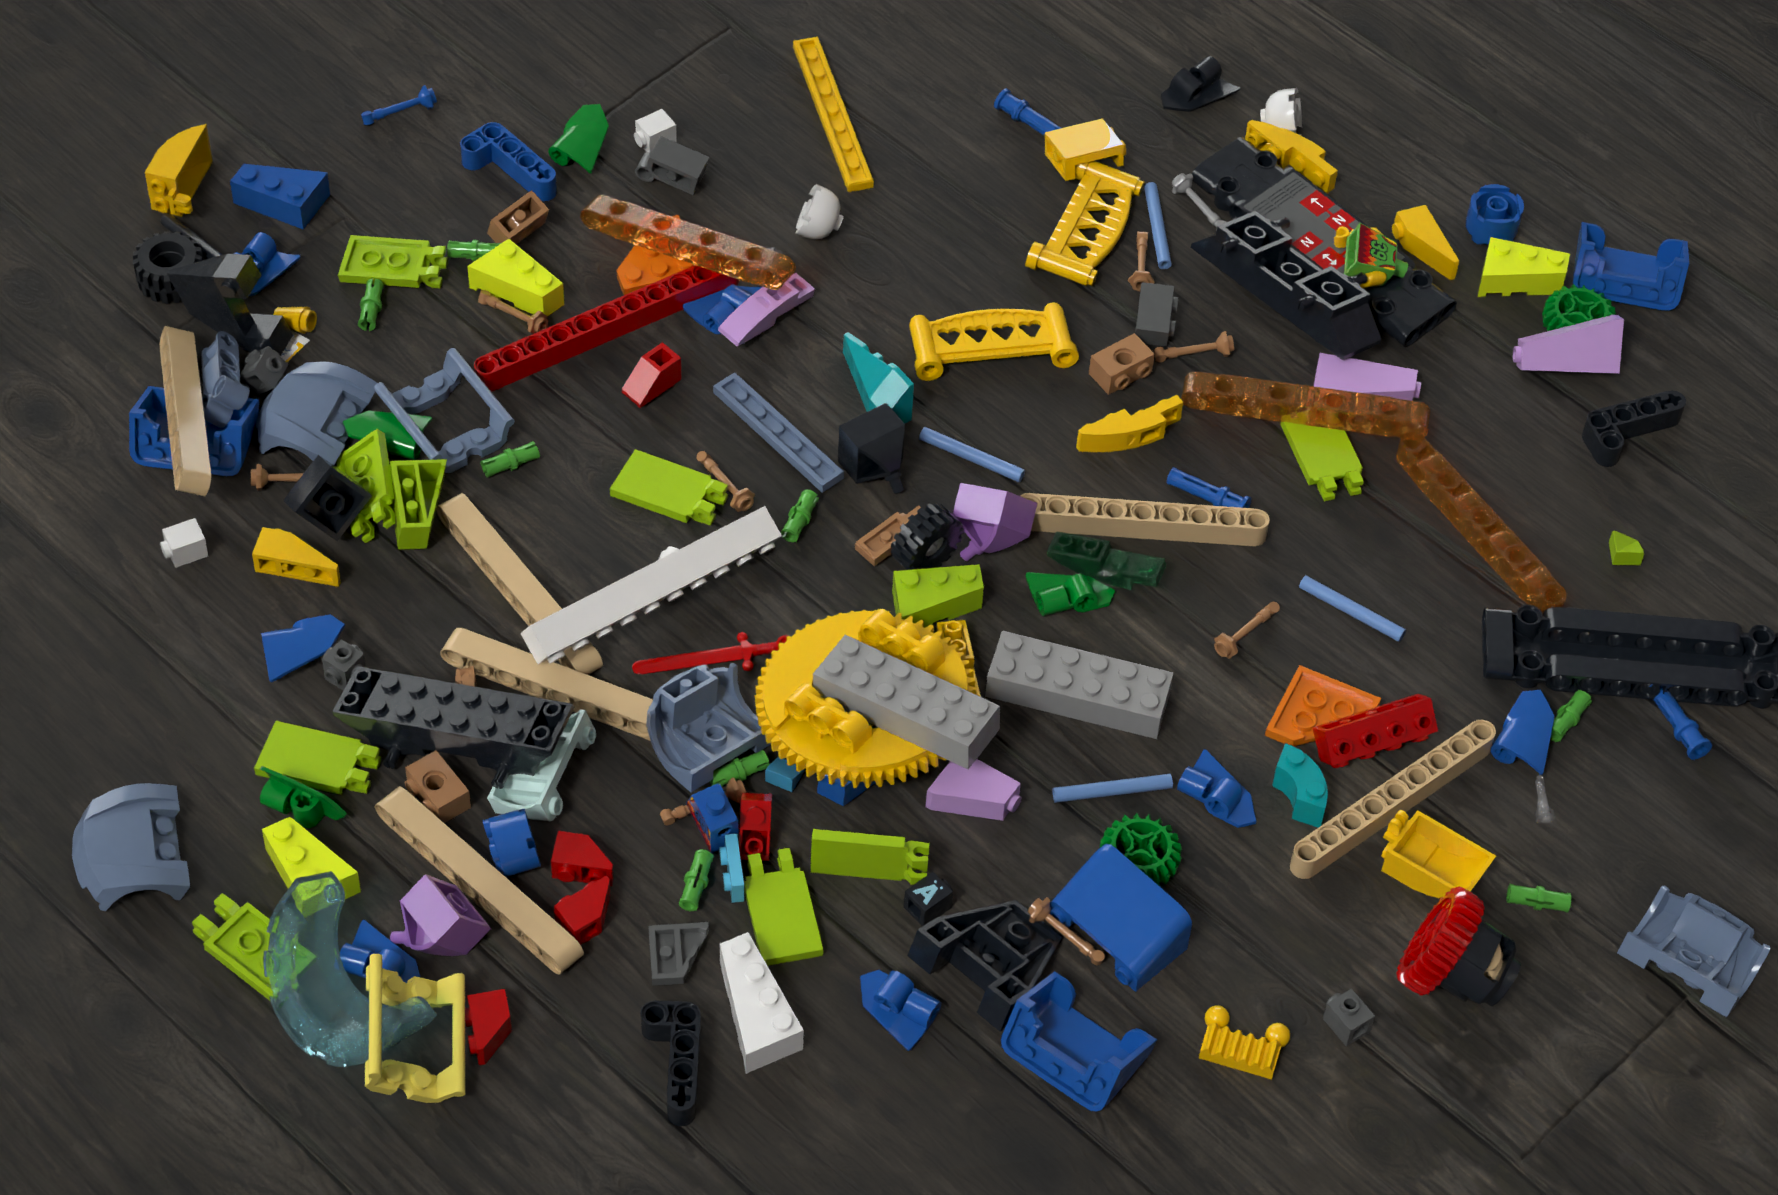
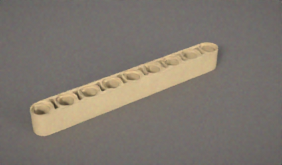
M165 326L159 345L175 490L206 496L211 483V468L194 332Z
M461 493L436 507L437 514L443 525L528 626L562 609L465 494ZM590 641L589 644L577 651H573L572 647L563 651L565 656L557 660L561 665L586 675L603 666L600 654Z
M1036 493L1020 495L1037 503L1031 531L1259 546L1266 540L1270 521L1269 515L1265 511L1254 508Z
M464 628L454 629L440 652L443 660L454 667L462 669L474 666L475 673L478 676L533 697L571 703L574 705L573 712L577 713L579 710H586L591 719L650 740L646 721L647 711L653 699L555 662L550 664L548 660L537 664L531 653Z
M1486 720L1472 722L1298 841L1294 846L1290 863V870L1293 875L1301 879L1313 877L1387 826L1399 810L1407 812L1485 758L1491 751L1496 734L1493 724Z
M401 786L397 787L375 805L377 814L391 829L453 884L458 886L462 892L554 973L560 975L584 955L581 945L569 932Z

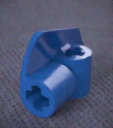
M258 232L242 253L243 255H251L261 274L249 296L256 295L300 259V255L285 254L277 251L275 241L266 233Z
M733 284L724 290L683 304V310L712 333L720 334L718 328L727 317L762 287H745Z
M330 614L299 620L292 628L261 633L269 681L274 682L324 655L327 649L333 647L345 624Z
M1541 690L1522 691L1503 724V730L1491 747V753L1495 759L1505 764H1511L1515 761L1516 757H1519L1540 775H1543L1555 716Z
M1206 749L1203 750L1194 767L1188 766L1178 782L1177 790L1204 803L1210 814L1237 828L1256 824L1251 794Z
M365 920L361 921L353 943H345L337 958L336 967L338 970L366 978V967L370 965V955L381 954L382 969L398 972V976L401 977L403 982L407 983L414 976L420 977L416 960Z
M876 970L861 975L863 1007L906 1050L910 1051L933 1023L942 1003L923 991L914 988L913 982L898 971L893 970L888 975L881 970Z

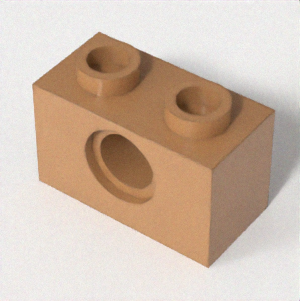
M531 190L491 219L487 234L495 243H503L510 239L517 244L545 224L549 209Z
M1134 333L1092 355L1089 375L1109 395L1117 390L1126 388L1130 383L1139 378L1147 377L1152 372L1155 354Z
M437 750L405 767L407 780L404 783L408 792L414 797L417 796L421 803L443 823L471 808L469 790Z

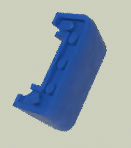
M1581 223L1573 273V284L1577 288H1581L1584 285L1588 290L1595 288L1597 294L1604 293L1605 299L1658 310H1672L1679 304L1689 266L1688 241L1667 239L1660 244L1657 256L1604 247V230L1595 224Z
M148 386L129 412L130 456L134 462L142 466L173 469L164 388ZM248 398L241 409H234L230 421L224 428H219L205 421L211 474L233 476L242 468L259 414V399Z
M1104 844L1050 902V914L1066 927L1076 923L1115 958L1116 978L1135 992L1187 950L1192 927V920L1188 912L1110 844Z
M1054 971L1017 999L1002 1034L1001 1045L1005 1053L1071 1099L1090 1111H1100L1110 1103L1150 1055L1157 1039L1141 1029H1131L1123 1036L1122 1040L1118 1039L1072 1008L1076 997L1075 989L1067 979Z

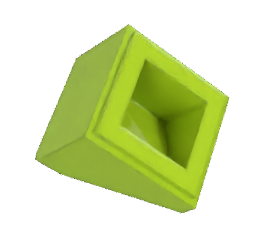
M1612 531L1609 540L1612 565H1641L1644 551L1638 540L1620 532Z

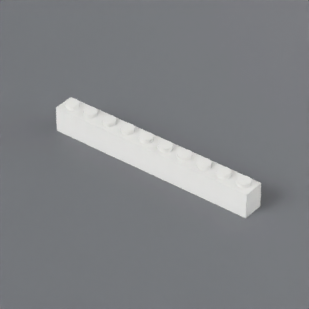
M764 506L530 625L520 634L537 664L548 660L551 664L565 656L563 651L571 647L573 651H577L589 644L588 638L596 635L600 639L613 631L611 626L620 623L622 627L637 619L636 613L643 610L646 615L660 607L659 602L667 598L668 602H671L684 594L683 589L690 586L694 590L707 583L706 577L713 574L715 578H718L730 571L729 565L735 562L738 567L753 559L751 554L759 551L760 555L770 551L776 547L773 542L782 535Z

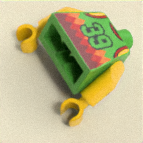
M1359 223L1351 232L1343 226L1336 230V236L1334 237L1335 247H1346L1344 274L1354 276L1363 272L1367 276V282L1361 284V288L1383 286L1392 275L1400 278L1405 276L1408 263L1397 259V243L1384 236L1377 228H1369Z

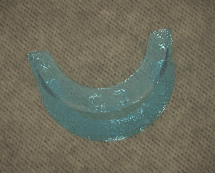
M330 871L296 878L275 907L267 927L270 938L268 950L264 951L265 977H270L274 996L269 998L274 1012L293 1042L309 1056H317L327 1061V1065L348 1067L365 1063L369 1059V999L354 986L342 964L337 934L338 921L345 902V892L342 884L334 873ZM416 996L398 1005H382V1053L423 1029L437 1016L424 998Z

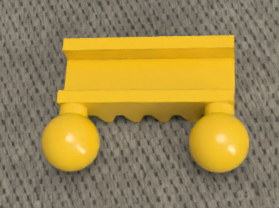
M1219 1005L1210 1007L1204 1017L1207 1030L1200 1049L1199 1059L1272 1080L1280 1049L1286 1046L1290 1040V1031L1287 1026L1282 1023H1274L1267 1028L1265 1037L1257 1040L1251 1033L1244 1036L1241 1030H1236L1234 1033L1231 1032L1229 1027H1227L1230 1019L1228 1011Z

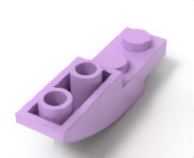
M797 273L786 279L780 275L744 301L719 326L718 331L738 347L774 326L777 317L813 297L815 288Z

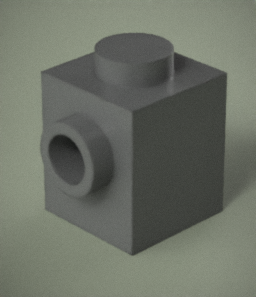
M1351 988L1343 994L1336 993L1326 1002L1323 1020L1347 1047L1371 1032L1375 1015Z

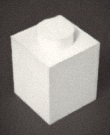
M663 109L635 121V141L639 147H643L647 152L653 151L661 136L676 142V124Z
M195 518L162 529L164 541L160 542L161 549L166 559L171 557L175 568L208 557L205 537Z

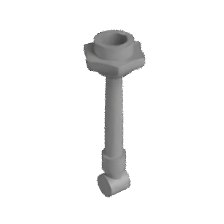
M1181 173L1177 175L1172 181V193H1187L1207 216L1208 221L1216 227V231L1217 226L1227 223L1221 220L1191 189L1192 174L1185 175Z

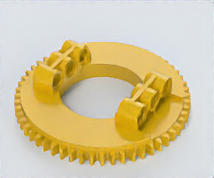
M885 609L850 611L843 614L841 612L838 615H829L822 620L817 619L811 625L806 624L802 630L797 629L795 631L796 634L792 637L787 636L785 643H779V650H773L771 652L772 659H766V667L761 668V676H758V685L756 686L755 706L758 725L761 726V733L765 735L767 744L771 743L773 752L778 751L780 759H787L788 766L796 763L797 772L806 768V776L810 777L817 773V781L823 780L827 774L830 785L839 778L841 787H844L848 781H852L853 788H857L860 782H864L865 787L869 788L872 781H875L878 787H882L883 780H887L890 785H894L896 777L902 782H906V774L909 773L912 777L917 778L918 769L927 773L928 764L937 767L938 758L947 760L879 727L872 728L863 715L856 711L845 712L843 706L834 698L826 697L821 699L819 692L813 687V673L844 635L850 636L976 695L975 678H973V670L969 667V660H965L964 652H958L957 644L951 645L950 637L943 638L941 630L934 633L933 625L924 628L923 620L913 623L912 616L903 620L901 613L893 617L890 611Z

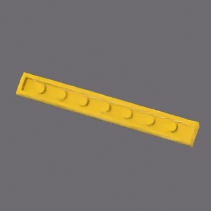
M812 37L793 41V49L847 191L852 192L873 188L874 181L819 38Z

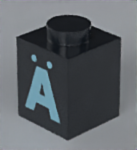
M931 872L905 891L904 908L921 926H924L952 908V887L945 879H940L934 872Z

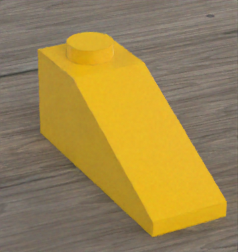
M1422 205L1398 211L1395 222L1392 225V233L1395 239L1400 241L1405 250L1449 280L1455 279L1459 259L1427 206Z
M262 527L252 553L255 572L339 587L341 582L338 564L291 532Z

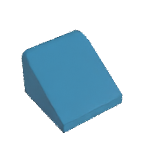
M777 757L766 768L765 781L793 792L805 769L797 772L796 764L788 766L786 759Z

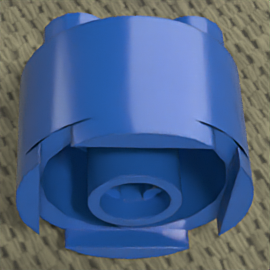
M1498 184L1485 185L1476 194L1474 192L1466 217V228L1472 236V241L1480 245L1489 244L1490 237L1513 242L1518 233L1524 210L1521 196L1518 194L1515 196L1509 192L1510 188Z
M525 808L483 820L485 832L490 842L489 848L493 861L495 862L496 869L502 875L508 877L541 867Z

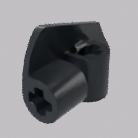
M1207 56L1190 70L1183 68L1177 72L1169 88L1161 93L1163 109L1191 112L1238 92L1240 87L1221 79L1222 69L1219 62L1215 58Z

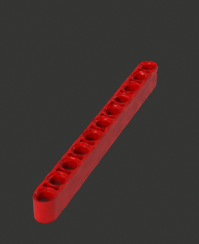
M723 253L480 356L474 362V372L491 392L679 312L683 310V304L724 290L733 284L737 286L740 280V260L732 253Z

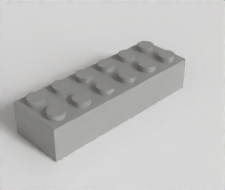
M1002 631L987 675L985 697L1157 739L1171 691L1173 672Z
M847 635L843 636L813 673V687L819 692L821 699L826 697L834 698L843 706L845 712L856 711L863 715L868 723L968 770L1000 729L999 705Z

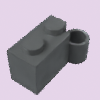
M661 136L653 151L644 153L635 169V174L642 181L651 182L655 178L694 195L705 174L709 157Z
M1141 283L1135 334L1145 344L1167 347L1168 336L1174 337L1175 320H1170L1171 313H1176L1178 297H1173L1174 286Z

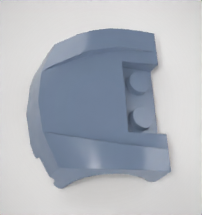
M325 361L304 363L286 374L263 402L256 421L260 452L264 454L269 449L277 446L290 447L304 453L312 461L320 455L334 465L348 438L343 421L362 413L375 393L374 386L377 382L357 370L341 364Z
M734 663L730 664L729 668L721 667L709 669L705 664L674 676L656 691L653 702L647 711L646 727L657 757L672 777L690 792L713 780V771L748 749L757 753L771 745V743L767 744L765 735L761 733L758 717L747 706L740 693L738 666Z
M152 783L123 786L93 799L84 811L74 830L72 859L77 879L82 889L88 888L93 898L100 903V910L106 911L116 900L134 891L158 890L171 895L174 900H181L190 888L187 861H181L176 830L175 816L180 811L177 786Z
M1665 885L1661 886L1639 925L1633 932L1629 931L1625 936L1617 954L1643 969L1651 960L1656 962L1658 968L1667 973H1674L1680 976L1688 986L1694 989H1702L1704 993L1699 1002L1728 1017L1761 968L1771 949L1770 946L1758 943L1753 938L1754 929L1723 908L1692 893L1686 894L1684 898L1669 893L1670 889Z

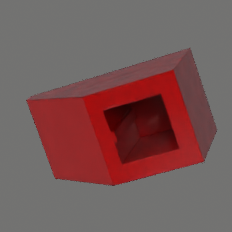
M663 342L640 358L622 387V393L638 407H643L681 380V357Z
M742 793L739 833L741 860H748V855L760 853L762 861H769L772 794Z
M558 831L551 859L552 878L564 882L577 881L589 883L607 875L610 879V886H613V864L590 836Z
M607 875L599 880L589 882L582 890L573 895L563 897L554 905L555 921L569 932L580 945L602 933L611 897L610 879Z
M505 989L467 995L468 1008H465V1026H472L473 1035H468L470 1054H477L479 1065H485L512 1032Z

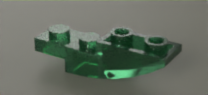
M1056 531L1046 552L1048 557L1079 574L1130 590L1134 583L1157 587L1166 568L1165 558L1111 549L1110 541Z

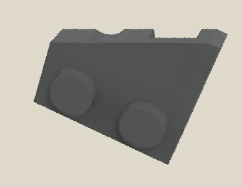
M708 922L648 926L652 986L684 984L709 933Z

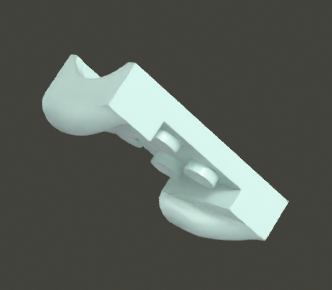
M579 710L577 713L571 714L552 755L540 762L534 776L510 774L502 789L492 787L487 799L495 813L505 814L525 808L528 819L553 821L557 815H560L563 801L556 789L574 749L586 750L590 744L594 743L596 738V730L586 710Z

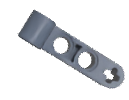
M220 331L216 334V340L210 347L204 348L201 353L202 403L205 421L219 428H224L230 421L233 410L241 409L246 403L250 390L248 387L240 384L239 348L237 341L229 333Z

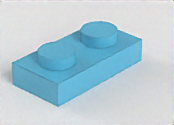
M737 834L725 835V847H719L721 866L727 865L728 872L723 873L724 891H730L732 903L744 902V881Z

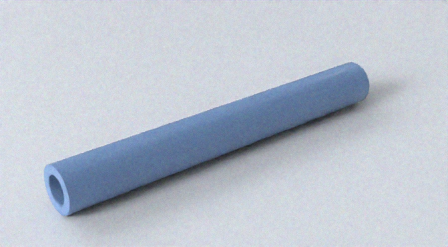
M1149 182L1144 186L1158 267L1160 269H1168L1172 264L1156 183Z
M924 427L920 433V440L1020 483L1024 477V469L930 428Z
M1307 575L1300 582V589L1398 642L1404 637L1406 629Z
M1171 774L1056 787L1052 789L1054 803L1171 789L1173 788V780Z

